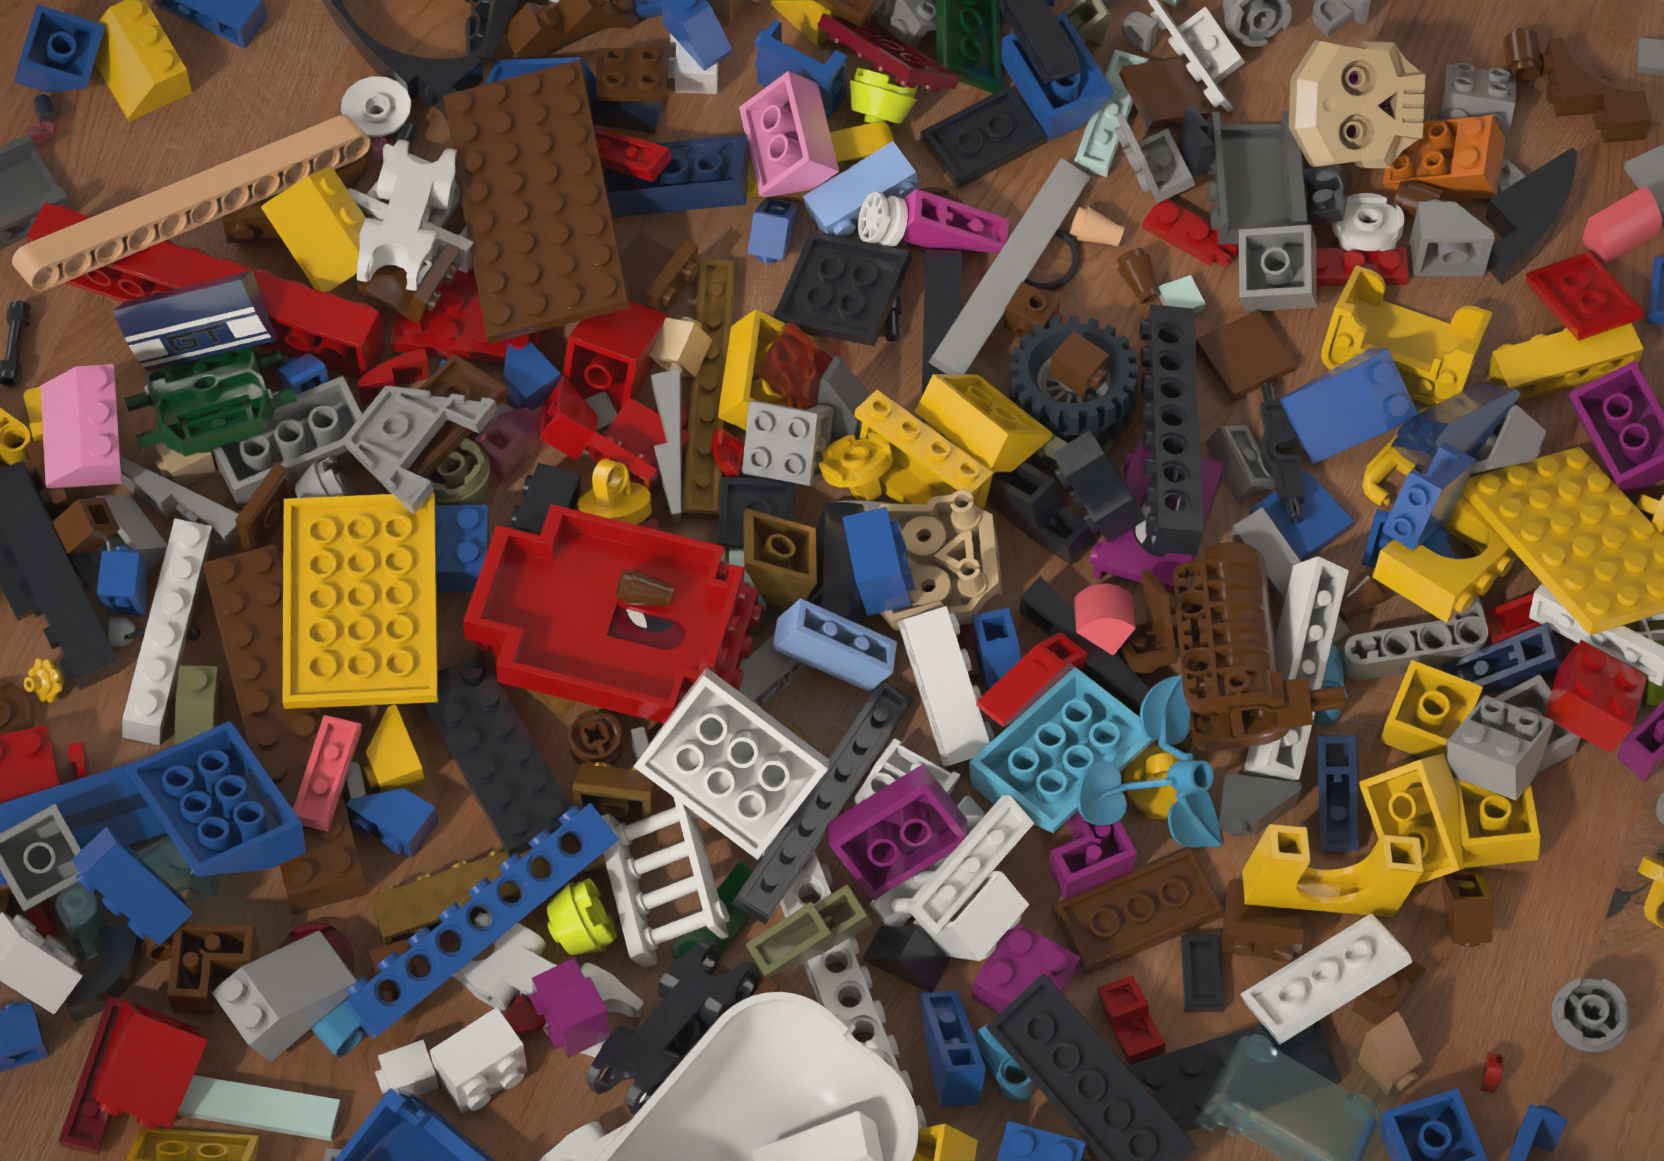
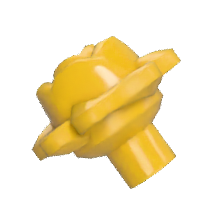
M38 658L35 660L34 667L29 670L30 677L24 679V687L29 692L34 691L40 702L48 701L53 703L56 701L57 694L62 691L64 676L60 673L59 667L53 665L50 659L43 660Z

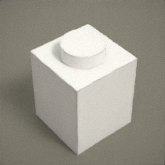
M424 1040L378 1055L381 1069L375 1071V1075L382 1094L386 1093L389 1088L411 1092L418 1096L439 1088L436 1073Z

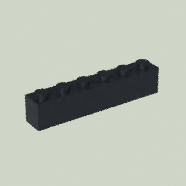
M22 469L1 478L0 546L5 554L12 552L17 562L11 565L20 586L27 583L33 594L27 597V600L35 617L43 615L48 625L47 628L42 630L51 649L53 650L57 647L60 649L64 659L58 661L67 682L75 680L79 690H82L121 672L118 658L25 470Z

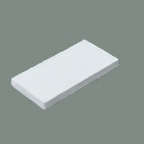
M1371 913L1241 993V996L1247 1007L1279 1044H1282L1411 964L1412 959L1407 950Z

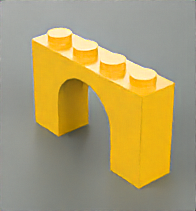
M1462 493L1449 520L1443 526L1448 533L1468 544L1478 556L1469 559H1452L1438 555L1421 544L1413 551L1393 539L1380 550L1373 574L1374 579L1446 623L1458 613L1464 614L1471 606L1474 598L1478 594L1485 595L1492 586L1493 581L1498 576L1504 577L1511 569L1514 561L1519 558Z
M1269 824L1242 870L1246 905L1360 915L1372 913L1374 916L1394 917L1422 875L1423 866L1419 838L1381 835L1369 856L1358 864L1334 870L1307 867L1310 863L1307 828Z

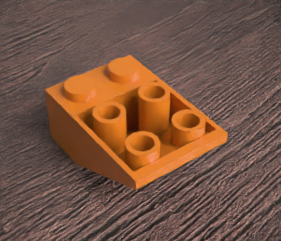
M1493 115L1422 122L1423 139H1418L1404 149L1390 165V168H1385L1383 178L1384 187L1397 190L1401 181L1409 183L1412 180L1443 190L1442 197L1462 201L1492 198L1498 194L1506 138Z

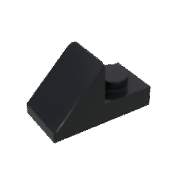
M1338 165L1303 170L1309 190L1306 207L1308 225L1343 221L1352 181L1350 172Z

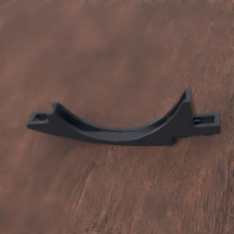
M322 0L337 26L366 62L381 77L398 81L407 90L411 101L419 95L427 106H434L441 111L446 120L447 115L443 96L477 87L484 81L482 60L476 55L449 59H429L398 52L367 35L351 18L342 0Z

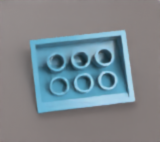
M1074 667L969 761L971 786L994 805L1003 795H1010L1034 822V825L1054 833L1078 811L1077 794L1079 783L1084 771L1091 764L1098 761H1107L1115 765L1119 772H1121L1156 739H1150L1144 735L1138 715Z

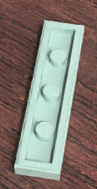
M1119 50L1114 51L1105 75L1106 80L1114 91V95L1089 119L1074 160V166L1078 169L1108 177L1120 143L1114 128L1120 126L1116 115L1123 112L1128 121L1134 104L1119 76V72L1123 66L1148 63V58Z
M193 1075L177 1115L332 1141L341 1102L339 1099Z

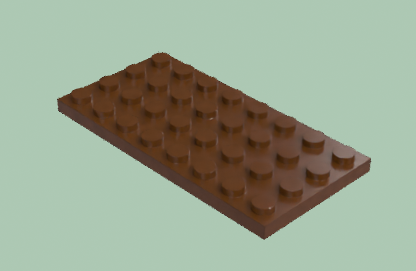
M576 60L444 95L452 148L457 150L455 165L468 238L474 242L470 249L485 333L489 343L492 344L631 308L581 61Z

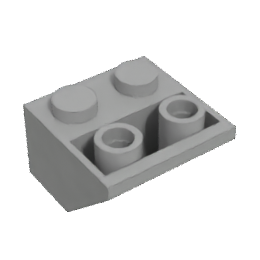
M1485 695L1447 740V761L1452 777L1517 800L1535 778L1553 729V720Z

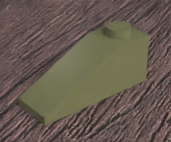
M179 666L175 706V745L219 726L223 685L218 667Z

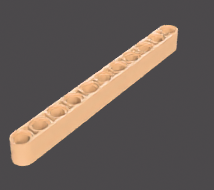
M339 115L25 244L15 252L12 259L13 267L35 291L48 290L285 191L308 175L332 166L335 170L357 161L368 152L371 140L348 115Z

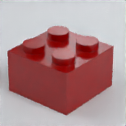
M1580 640L1558 667L1544 717L1553 720L1555 724L1611 753L1634 726L1647 675Z

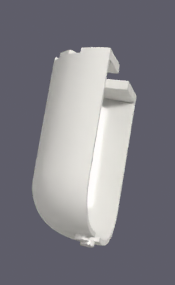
M768 992L746 998L723 1013L596 1161H754L753 1150L856 1111H860L876 1122L884 1161H912L918 1141L917 1111L906 1084L898 1073L883 1060L886 1056L885 1053L869 1040L864 1045L858 1042L852 1036L856 1027L840 1013L834 1016L819 1003L798 994Z

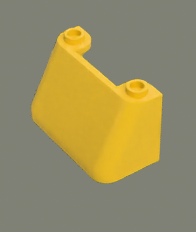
M1356 265L1334 308L1321 351L1324 365L1332 370L1369 348H1388L1411 399L1435 406L1462 392L1493 312L1476 306H1463L1455 312L1451 324L1383 301L1386 290L1384 279L1378 273Z

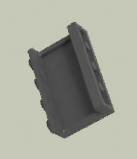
M1283 110L1281 124H1220V112H1212L1211 125H1209L1207 137L1215 146L1207 173L1213 174V180H1209L1208 199L1209 202H1215V208H1211L1210 225L1211 230H1217L1218 244H1239V229L1307 225L1301 149L1289 129V110Z
M31 135L13 139L0 148V250L26 238L44 202L56 206L66 205L70 207L66 193L62 186H57L37 152Z

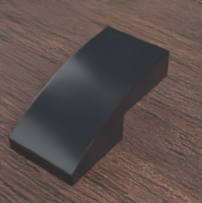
M1186 107L1178 136L1179 152L1194 176L1207 175L1215 146L1207 137L1209 124L1193 107Z

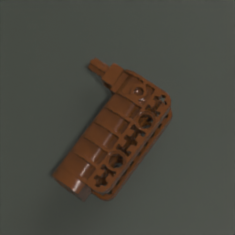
M1238 542L1219 543L1205 549V559L1184 562L1173 571V585L1185 703L1190 709L1191 718L1189 719L1191 738L1193 745L1197 749L1202 751H1218L1269 744L1285 736L1291 726L1314 725L1312 712L1347 708L1344 686L1309 690L1308 678L1284 680L1283 682L1282 672H1278L1266 562L1263 555L1256 548ZM1194 575L1195 590H1188L1187 576ZM1198 624L1199 629L1194 630V625ZM1200 640L1201 647L1194 648L1193 642ZM1205 663L1206 669L1198 671V664ZM1211 721L1212 737H1204L1203 722Z

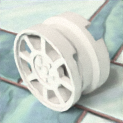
M878 192L869 194L859 214L858 231L860 238L869 243L878 242L883 246H896L904 235L908 221V208L905 200L895 196L885 198L882 193Z

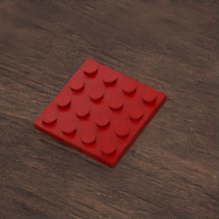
M452 232V233L459 235L461 232ZM473 267L467 273L458 270L450 285L446 283L442 285L439 291L443 294L433 312L427 309L419 324L397 312L390 341L391 351L408 353L425 348L426 355L450 358L455 353L466 360L505 364L508 343L514 349H523L531 341L539 349L542 331L490 344L485 333Z

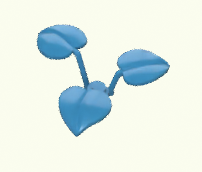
M1182 676L1169 677L1157 683L1145 696L1140 709V724L1144 735L1150 739H1159L1160 748L1181 760L1175 762L1168 769L1167 778L1124 784H1121L1120 772L1115 765L1107 761L1095 762L1084 771L1081 777L1077 794L1078 810L1083 819L1091 824L1100 826L1111 825L1119 821L1126 812L1127 803L1123 791L1172 786L1178 791L1176 792L1178 801L1171 805L1168 812L1169 830L1173 839L1184 847L1222 846L1220 829H1218V819L1213 802L1207 791L1213 783V769L1208 762L1193 760L1191 753H1184L1171 746L1182 742L1190 730L1189 719L1191 715L1190 709L1185 703Z

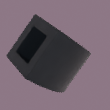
M127 923L97 928L103 972L82 975V978L66 998L67 1007L73 1022L86 1019L103 1011L108 996L120 998L133 981L142 955L141 938Z

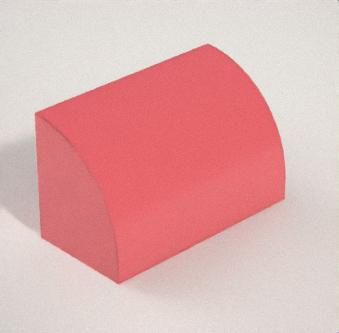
M1647 186L1640 188L1588 219L1582 242L1603 266L1660 234L1662 228L1661 213L1655 198Z
M1097 584L1082 590L1074 597L1076 632L1111 655H1114L1136 629L1132 593L1116 585Z

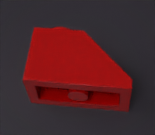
M563 376L542 402L539 439L577 460L584 450L589 451L587 443L593 434L597 432L598 416L572 383Z

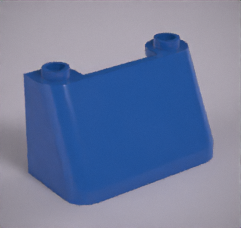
M389 1088L334 1161L495 1160L424 1100L411 1092Z

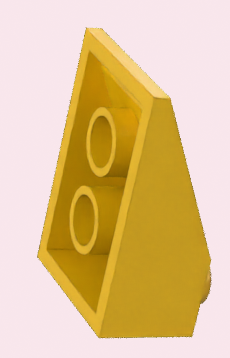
M1444 753L1412 762L1359 782L1378 839L1381 835L1420 839L1423 873L1415 885L1464 869L1457 788Z

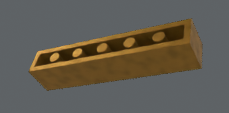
M571 835L561 837L560 844L563 851L568 854H576L579 849L578 841ZM504 848L494 850L486 858L474 862L461 861L453 865L450 870L438 874L426 873L420 875L412 883L400 887L396 885L384 887L376 895L370 896L372 910L384 945L406 939L409 940L425 926L430 932L442 923L438 915L449 906L457 902L462 907L473 898L468 891L485 877L492 883L503 874L499 866L509 859ZM529 849V850H527V851H525V852H523V853H521V854H518V855H519L521 858H523V857H524L527 853H529L532 849ZM603 853L551 896L557 895L570 881L577 883L589 878L592 882L607 878L606 861ZM540 859L532 860L530 865L532 874L540 879L547 878L549 867L546 862ZM509 883L502 884L500 888L502 899L508 903H516L519 899L518 889ZM473 908L470 912L471 922L475 923L474 920L479 912L486 914L487 912L481 908Z

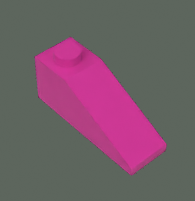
M915 189L904 198L908 208V221L901 239L902 241L924 248L1000 253L1008 240L1009 219L919 189Z

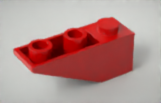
M1059 632L1035 645L977 701L976 706L1004 727L1019 718L1074 667L1082 672L1088 653L1063 633Z

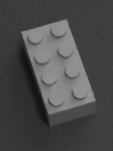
M343 376L296 394L297 402L276 407L273 410L274 415L264 433L251 436L248 440L242 442H232L216 447L211 451L239 511L244 508L275 463L287 468L291 488L294 489L297 481L315 460L321 462L332 456L338 460L339 465L334 467L337 471L360 462L346 448L343 441L344 436L362 415Z

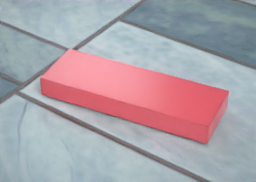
M327 715L323 716L293 807V811L303 826L329 832L362 731L361 723Z

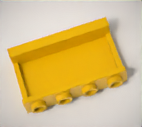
M879 390L873 392L856 408L854 415L863 422L859 439H869L867 433H876L890 442L893 452V463L889 470L878 478L882 492L899 504H928L931 497L952 495L957 491L965 490L972 494L974 505L984 510L993 476L992 471Z

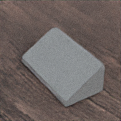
M1247 425L1220 426L1207 440V446L1215 461L1224 464L1223 476L1237 500L1246 499L1275 487L1273 477L1263 467L1260 455L1261 450Z

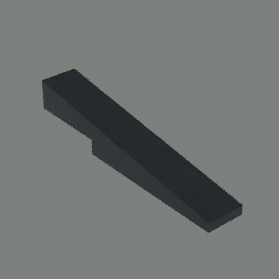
M1039 576L1021 595L1019 613L1052 637L1061 632L1085 650L1088 655L1082 673L1140 717L1142 702L1150 691L1148 686L1133 673L1116 653L1111 655L1076 632L1075 611ZM1190 730L1182 742L1171 746L1184 753H1188L1192 745Z

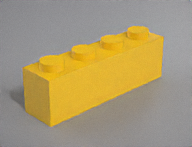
M1632 323L1580 341L1565 328L1562 332L1552 335L1540 334L1532 337L1527 342L1516 345L1504 344L1498 347L1495 351H1492L1487 371L1494 385L1516 388L1521 392V395L1515 401L1517 402L1601 378L1633 361L1638 365L1644 348Z

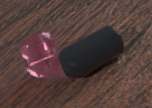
M43 94L35 97L33 101L39 125L30 126L27 129L35 145L44 142V144L48 143L53 133L55 113L50 97Z
M406 122L399 129L395 140L389 142L385 138L374 140L370 147L374 158L379 162H383V147L386 144L394 147L399 139L409 141V151L417 135L418 128L412 123Z

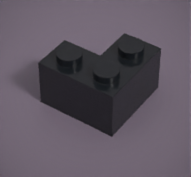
M1091 430L1052 453L1060 466L1054 470L1055 474L1065 489L1073 487L1069 493L1080 510L1086 507L1088 512L1082 516L1094 534L1101 531L1109 543L1146 520L1145 515L1119 471Z

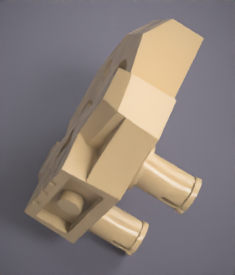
M1317 40L1313 42L1291 76L1289 129L1310 166L1318 167L1354 162L1357 167L1390 168V165L1404 149L1418 139H1423L1422 119H1424L1423 105L1426 74L1419 71L1405 59L1395 45V42L1361 41L1358 48ZM1352 71H1356L1358 74V80L1354 84L1349 82V74ZM1385 100L1386 112L1383 111L1380 107H1378V105ZM1350 125H1354L1356 128V133L1352 138H1349L1346 134V130Z
M960 490L952 495L931 497L928 504L880 505L879 508L887 506L891 520L898 518L901 533L904 536L907 547L908 565L911 568L916 589L909 591L911 606L879 613L894 631H900L898 622L903 619L947 606L949 613L953 612L959 625L972 623V615L978 614L991 597L995 594H1003L998 539L993 515L974 505V499L970 492ZM921 536H930V539L926 542L919 541ZM928 585L935 586L934 590L931 592L923 591V589Z

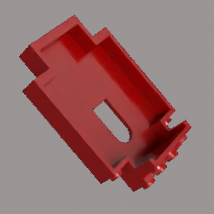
M551 504L540 535L496 525L463 623L465 639L502 648L496 663L497 681L499 683L665 723L706 667L737 691L740 690L744 670L739 668L742 658L749 659L754 637L749 635L752 626L759 627L764 605L758 604L759 589L751 588L750 583L744 582L745 567L725 562L724 546ZM632 568H635L668 584H673L674 589L670 605L668 607L663 605L624 604V600L616 599V588L622 569L631 571ZM619 607L675 621L684 629L685 638L678 647L664 650L611 637L608 634L616 609Z

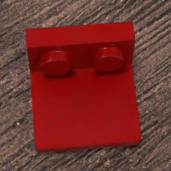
M630 398L603 436L597 432L593 434L587 443L590 458L598 463L603 459L623 463L627 467L630 482L639 483L647 487L651 495L661 482L654 446L665 444L667 441L660 415ZM681 428V446L683 450L690 440V434Z

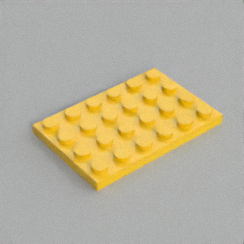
M1580 446L1536 458L1530 462L1504 467L1468 478L1462 494L1589 636L1664 613V536L1654 528L1653 524L1618 489L1614 482Z
M432 492L415 515L410 513L392 494L284 499V709L438 702L435 493Z

